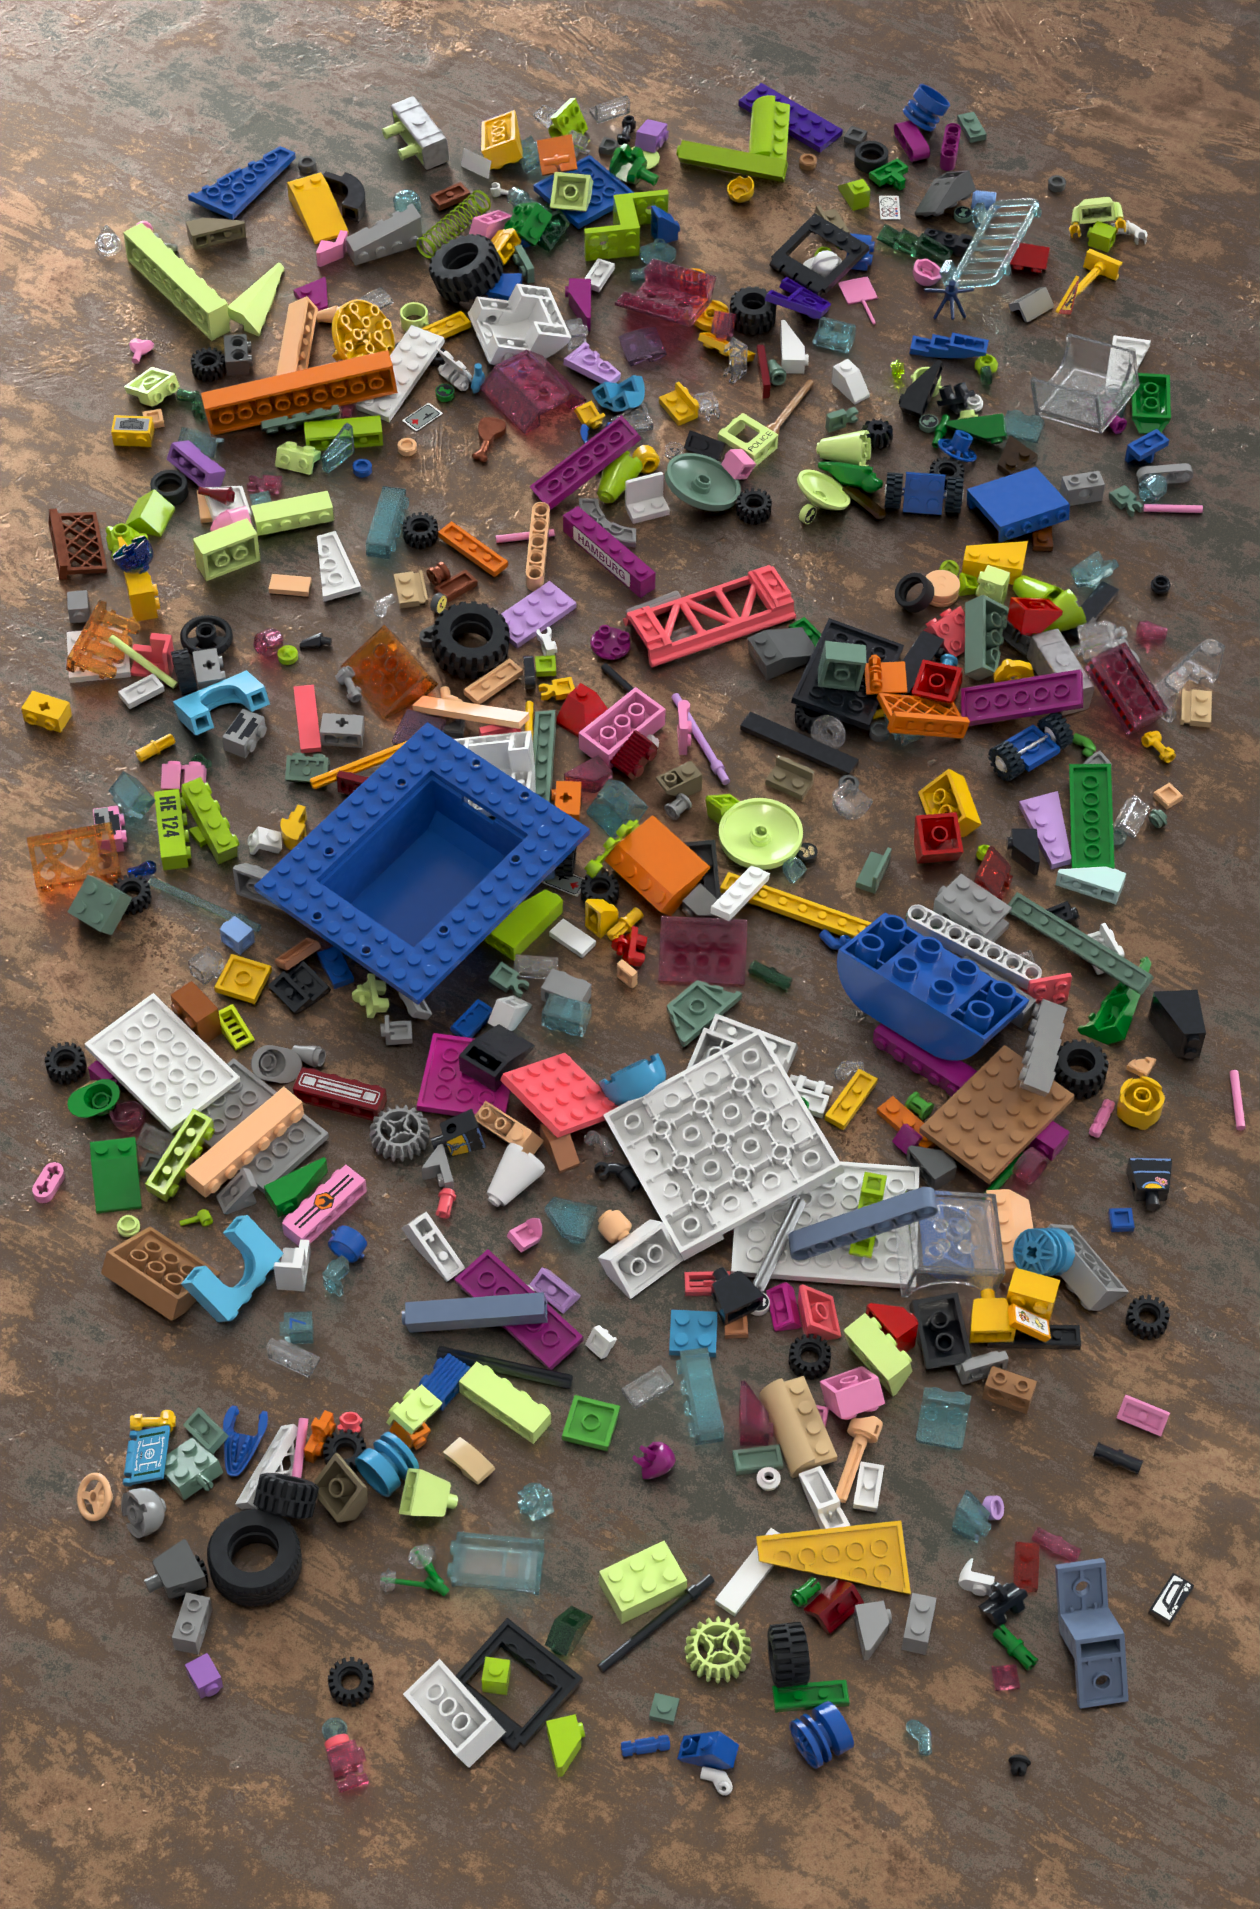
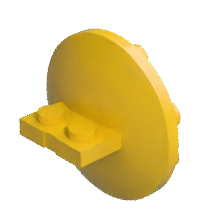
M356 299L343 304L336 311L332 321V337L336 349L332 357L336 361L341 359L347 360L386 350L391 355L395 349V339L390 320L386 318L377 305H373L368 301Z

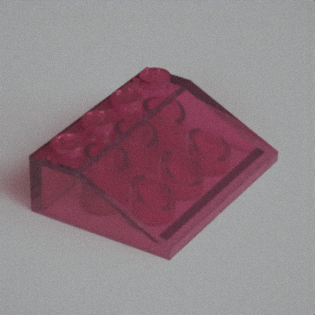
M661 916L658 981L695 982L699 980L706 983L745 985L747 920L731 919L727 921L719 918Z

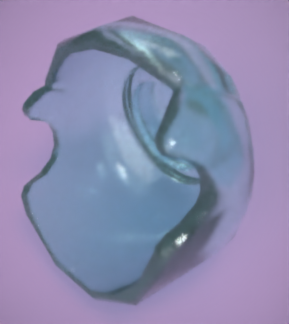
M401 190L393 198L396 211L402 212L408 209L407 206L412 203L418 212L421 209L420 197L413 190Z

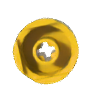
M1146 1076L1126 1080L1120 1090L1117 1116L1130 1126L1140 1130L1148 1129L1161 1116L1165 1100L1161 1085L1154 1079Z

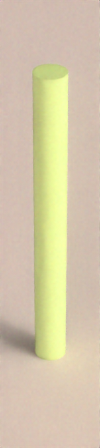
M111 635L108 640L110 643L174 689L177 686V681L115 635Z

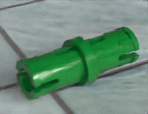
M1004 1624L1000 1625V1630L997 1628L993 1633V1637L1027 1671L1031 1670V1665L1034 1667L1039 1659Z

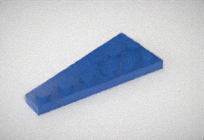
M280 146L263 155V159L257 162L251 161L247 167L243 169L238 168L217 179V183L211 186L205 185L202 187V191L196 194L194 192L188 194V199L234 220L296 158L295 152Z

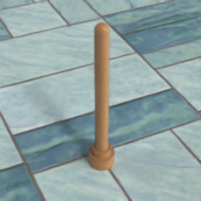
M811 379L807 380L775 422L768 424L766 427L779 435L780 426L807 394L814 382Z

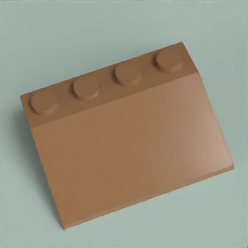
M151 1226L107 1251L101 1271L102 1275L171 1321L186 1313L197 1301L181 1285L194 1267L207 1266L217 1278L220 1276L219 1271Z

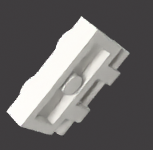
M791 1074L790 1080L796 1085L795 1088L799 1095L809 1102L808 1110L811 1115L823 1118L829 1102V1096L823 1093L832 1095L834 1087L826 1085L824 1081L819 1080L816 1082L807 1079L803 1075L795 1076Z

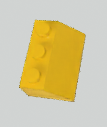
M947 769L918 791L926 815L957 812L961 837L969 835L982 825L964 776L953 770Z

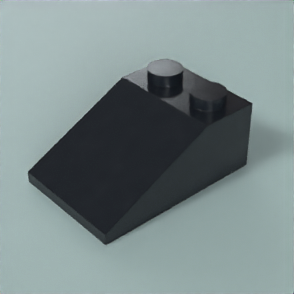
M715 840L684 842L710 866V869L694 889L701 884L716 899H719L720 888Z
M958 1292L912 1300L909 1308L910 1313L914 1314L918 1320L916 1337L926 1370L964 1363L972 1358Z

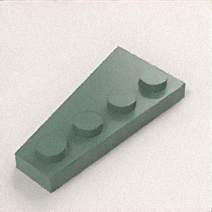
M333 405L332 410L315 409L310 412V415L301 412L292 415L291 419H288V416L261 421L262 432L267 431V434L277 433L278 429L285 428L286 431L297 429V426L304 425V422L337 419L340 411L338 405Z

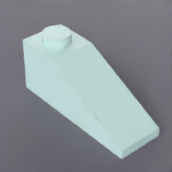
M1109 867L1059 869L1055 885L1116 905L1124 886L1126 873Z

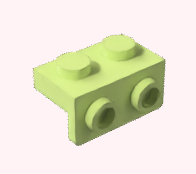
M288 441L277 448L275 466L310 475L313 472V464L320 459L321 451L315 450L312 446L301 447L297 446L295 442Z
M421 1384L415 1391L410 1389L403 1397L404 1401L401 1404L396 1402L388 1412L390 1417L386 1423L390 1426L396 1421L412 1435L441 1407L442 1402Z

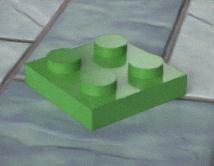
M574 1395L563 1430L562 1440L608 1451L620 1413V1406Z

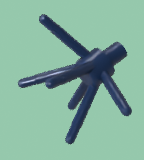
M951 280L945 289H924L925 292L945 293L943 301L933 316L934 319L938 317L945 303L950 301L951 320H954V300L962 317L966 319V314L957 295L958 293L972 292L974 288L958 289L956 282Z

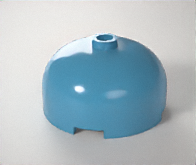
M659 1054L651 1055L650 1061L641 1059L611 1074V1080L609 1081L607 1079L599 1081L598 1083L605 1097L615 1103V1105L620 1106L627 1101L643 1097L657 1085L666 1081V1069Z

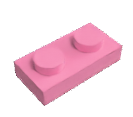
M1125 1395L1117 1419L1161 1436L1170 1413Z

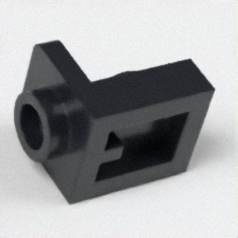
M1068 901L1046 909L1065 922L1072 924L1075 928L1079 927L1077 921L1080 919L1076 907L1072 908Z

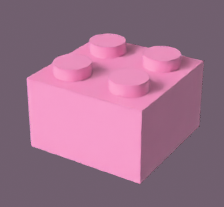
M863 1366L819 1381L826 1407H829V1410L841 1419H853L858 1413L864 1411L872 1412L877 1410L878 1406L885 1404L879 1377Z

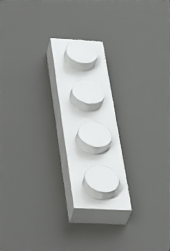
M750 866L711 906L710 913L730 921L769 880L770 873L758 867Z

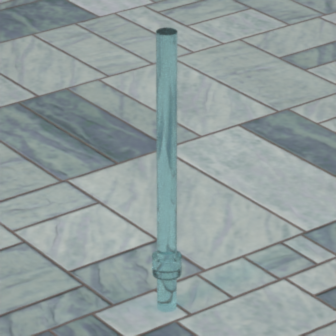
M154 877L149 879V885L225 919L230 920L236 916L257 933L261 929L260 924L249 920L247 916L241 913L235 914Z

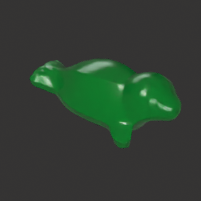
M841 462L818 463L820 470L828 471L838 482L845 486L861 488L867 493H874L883 487V481L876 478L873 467Z

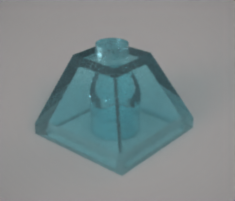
M553 1197L545 1206L544 1211L562 1238L568 1239L570 1243L581 1244L582 1242L585 1243L589 1238L598 1206Z

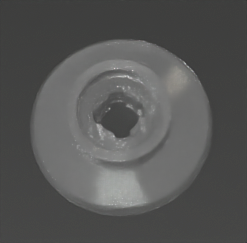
M821 716L814 721L811 727L812 739L834 749H839L845 741L846 733L844 726L833 716ZM828 729L833 733L832 736L827 732Z

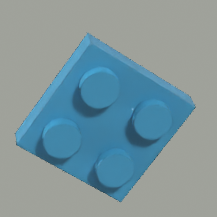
M671 1310L669 1355L716 1357L717 1312Z

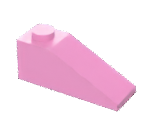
M496 210L474 217L469 234H474L475 236L479 234L491 240L498 230L504 229L505 223L510 220L512 215Z

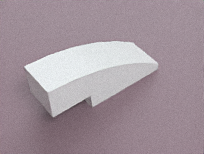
M818 1466L799 1473L803 1490L820 1529L850 1526L840 1507V1500L822 1467Z

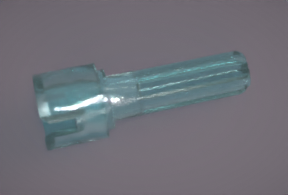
M518 187L511 188L507 194V201L514 206L520 203L536 202L530 198L528 192Z

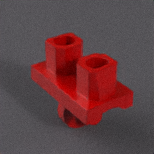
M632 926L630 934L626 936L619 935L618 938L613 939L611 947L617 951V955H623L622 959L627 964L641 967L645 961V954L636 951V949L644 950L647 944V937L638 934V927Z

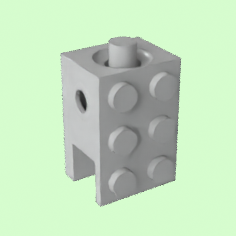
M960 874L948 887L942 886L939 889L933 907L935 913L992 942H995L1009 928V922L1003 918L1012 910V907L963 874Z

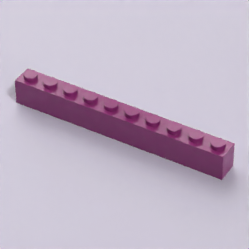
M882 1023L874 1030L872 1043L878 1049L886 1051L896 1061L909 1066L913 1072L921 1074L931 1084L945 1090L951 1097L977 1072L961 1060H945L933 1056ZM1052 1121L1028 1146L1034 1149L1041 1157H1046L1052 1161L1066 1146L1069 1131Z

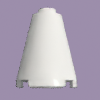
M510 1143L507 1146L487 1190L488 1201L496 1207L500 1205L506 1206L545 1172V1166L538 1158L530 1152L526 1154L522 1151L523 1147L515 1143Z

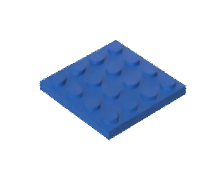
M588 155L577 161L578 170L564 172L591 175L593 188L587 211L556 210L576 228L580 229L613 211V195L634 192L591 155ZM554 174L533 185V190L549 204L551 202Z

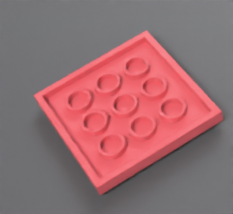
M566 1053L503 1073L500 1079L557 1138L605 1121L603 1115L618 1107L605 1097L600 1086Z

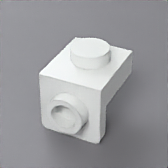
M258 826L253 834L251 833L248 837L247 843L250 848V854L255 855L259 849L279 854L282 850L281 832Z

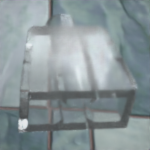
M1108 621L1077 626L1084 662L1089 663L1091 661L1094 666L1120 652L1119 640L1127 637V631L1124 626L1116 628L1114 623Z

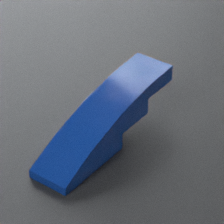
M953 332L951 338L932 334V339L913 336L909 354L936 358L986 356L989 340Z

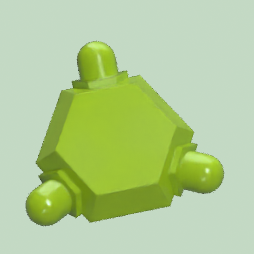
M124 523L117 524L114 527L108 526L105 529L108 549L112 552L111 558L114 561L119 560L121 556L118 537H122L132 551L141 542L148 540L147 534L139 533Z

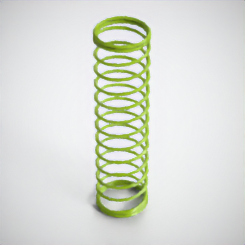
M475 190L463 202L459 203L454 210L450 211L436 225L427 230L422 237L417 239L416 246L419 252L426 258L434 257L437 248L427 238V235H431L433 241L441 249V243L437 237L432 235V231L436 232L442 242L445 244L449 243L446 242L444 236L450 240L455 239V236H459L460 232H464V229L468 228L469 224L471 225L467 217L472 220V214L481 216L477 214L474 207L481 212V215L491 208L489 197L481 190ZM476 192L482 194L486 198L488 202V208L485 202L479 196L474 195ZM475 197L479 198L484 203L485 208H482L476 202ZM468 200L472 201L473 206L468 204ZM464 204H467L470 212L463 207ZM459 208H463L465 215L459 211ZM455 212H458L460 218L455 215ZM460 214H462L465 217L467 222L461 217ZM450 215L454 216L457 224L450 219ZM446 219H448L452 227L459 232L458 234H455L452 227L445 222ZM461 219H462L466 224H468L466 227H464V224H463V222L461 221ZM441 223L445 224V227L452 235H454V238H451L449 233L443 227H441ZM436 227H440L443 235L436 230ZM419 240H421L424 249L432 256H429L422 251L419 245ZM423 240L432 248L433 254L425 248Z

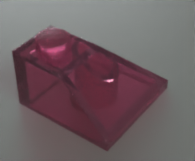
M741 1381L739 1396L740 1446H768L769 1437H773V1423L769 1422V1413L747 1382Z

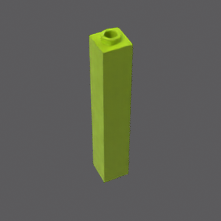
M682 140L681 145H678L676 156H678L681 163L780 182L785 181L788 163L785 159Z

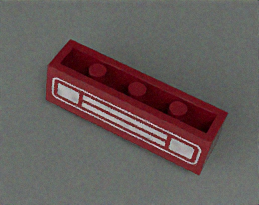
M302 1067L293 1087V1094L303 1103L373 1121L374 1116L379 1117L380 1111L384 1110L387 1102L386 1089L379 1085L365 1084L356 1079L342 1078L336 1074L319 1072L313 1068Z

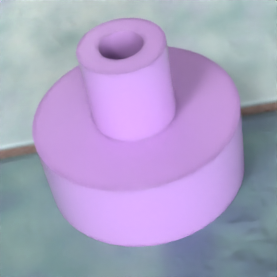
M997 1495L985 1497L983 1504L979 1505V1512L984 1513L988 1520H1000L1004 1514V1504L1001 1497Z

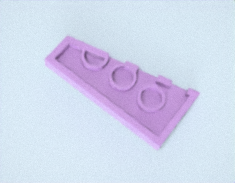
M1058 791L1019 801V808L1030 829H1037L1038 845L1050 868L1054 869L1071 864V854Z

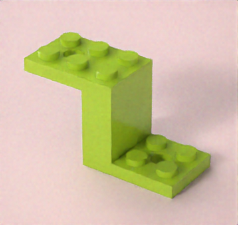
M668 190L613 195L614 225L584 229L585 261H593L598 258L612 259L639 256V225L651 224V209L646 208L655 205L668 213ZM600 242H607L606 244L600 245Z

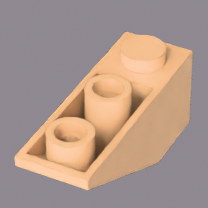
M487 1101L484 1102L475 1115L479 1124L506 1143L520 1145L523 1147L522 1151L526 1154L530 1152L534 1155L544 1141L532 1130Z

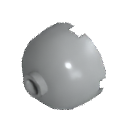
M138 1488L129 1490L122 1495V1515L128 1516L130 1523H127L126 1526L130 1533L136 1538H140L156 1532L162 1525L166 1504L153 1490Z

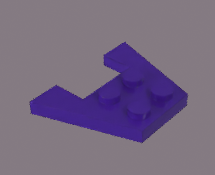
M788 277L782 280L779 288L792 293L789 297L774 290H770L765 297V301L806 314L813 319H820L829 311L831 306L830 302Z

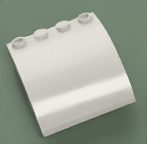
M516 284L508 301L477 296L470 311H468V316L487 361L492 365L510 366L524 358L532 364L555 354L571 340V335L549 288Z
M531 731L454 739L533 792L536 791ZM464 797V801L466 803H468L469 805H471L487 817L493 816L481 807H479L478 805H476L475 803H473L472 801H470L469 799H467L466 797Z

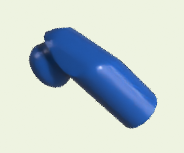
M827 929L819 934V937L830 949L839 950L851 940L848 935L834 938Z

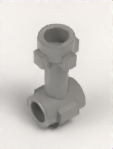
M350 666L343 667L335 675V678L341 685H346L348 689L347 698L351 702H358L362 698V690L358 686L355 687L351 679L355 676V672Z

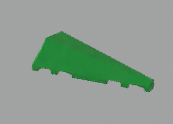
M1148 956L1140 959L1139 967L1149 973L1152 963ZM1119 982L1101 1002L1099 1011L1088 1016L1090 1021L1086 1025L1078 1027V1032L1106 1045L1125 1040L1140 994Z

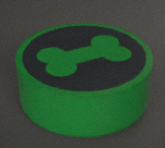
M440 384L435 389L436 398L439 401L448 402L455 396L454 388L450 384Z

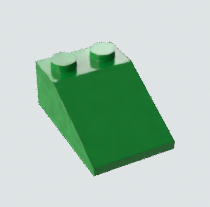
M130 1137L90 1142L96 1214L142 1209L136 1138Z

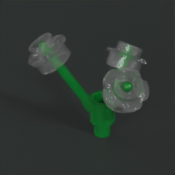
M429 1544L414 1547L408 1556V1561L417 1569L424 1568L428 1573V1577L424 1582L396 1579L397 1571H390V1568H387L386 1572H381L380 1587H384V1592H387V1590L394 1591L395 1584L432 1589L434 1592H439L443 1597L450 1590L443 1584L444 1580L439 1577L434 1569L432 1562L437 1558L435 1554L436 1548L429 1546Z

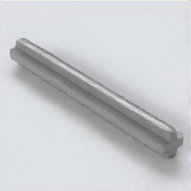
M795 1197L753 1281V1284L761 1293L765 1290L789 1240L788 1235L794 1230L806 1205L803 1198Z

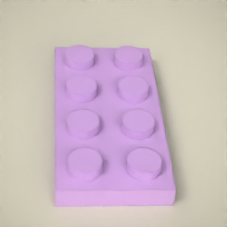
M548 581L502 613L505 622L509 626V642L518 649L537 636V629L540 632L544 631L547 627H550L576 609V602L552 582Z

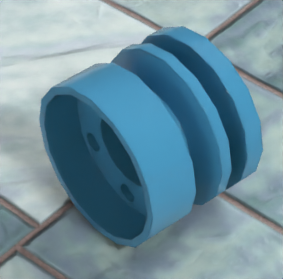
M1059 1228L1027 1229L1020 1233L1013 1247V1258L1019 1269L1044 1276H1056L1067 1272L1072 1266L1075 1257V1246L1071 1237Z
M385 1432L379 1440L374 1442V1449L367 1448L355 1458V1464L362 1477L375 1491L385 1497H389L401 1486L400 1479L406 1480L408 1468L419 1469V1464L412 1451L400 1438L393 1433Z

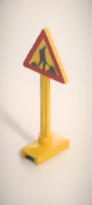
M1089 249L1086 252L1083 267L1091 271L1080 283L1079 276L1074 278L1055 312L1070 315L1075 298L1098 275H1103L1116 281L1119 278L1118 271L1122 266V262Z

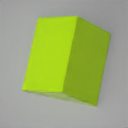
M154 489L138 498L125 524L137 532L161 537L175 511V507Z

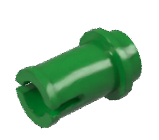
M810 1577L800 1588L792 1590L790 1599L797 1607L807 1605V1600L821 1590L819 1582L811 1588L816 1581L814 1577Z

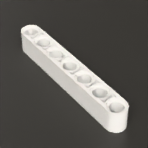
M913 905L909 908L907 926L925 937H933L939 940L944 948L962 957L964 955L968 956L996 975L1025 990L1028 989L1029 981L1033 980L1027 976H1034V979L1041 978L1042 970L1037 964L922 905ZM913 917H920L921 919L916 920ZM933 926H936V927H939L940 929H933L932 927H933ZM956 936L959 939H952L951 937ZM970 946H976L977 949H972ZM989 956H995L997 958L991 959L989 958ZM1007 966H1015L1016 968L1011 969Z

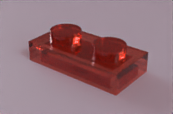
M1016 1541L1014 1547L1013 1583L1019 1589H1025L1026 1592L1037 1593L1040 1544Z

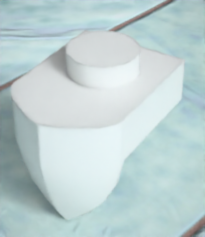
M971 1558L963 1567L958 1584L964 1590L971 1591L975 1595H990L992 1592L991 1585L994 1583L995 1577L972 1572L973 1558Z

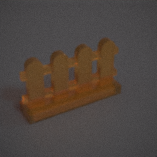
M99 600L67 657L66 670L74 673L76 668L80 667L79 671H91L99 674V678L103 680L105 677L110 679L116 677L117 669L112 663H123L125 654L116 646L112 648L100 642L110 643L108 641L111 635H115L129 647H132L133 640L128 634H138L141 627L135 621L136 618H125L117 615L116 611L112 609L109 612L106 610L107 602ZM109 626H111L119 630H122L123 632L119 633L108 628ZM93 655L106 659V663L92 658Z

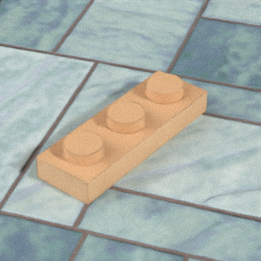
M509 658L466 687L464 695L474 704L480 705L521 677L523 669Z

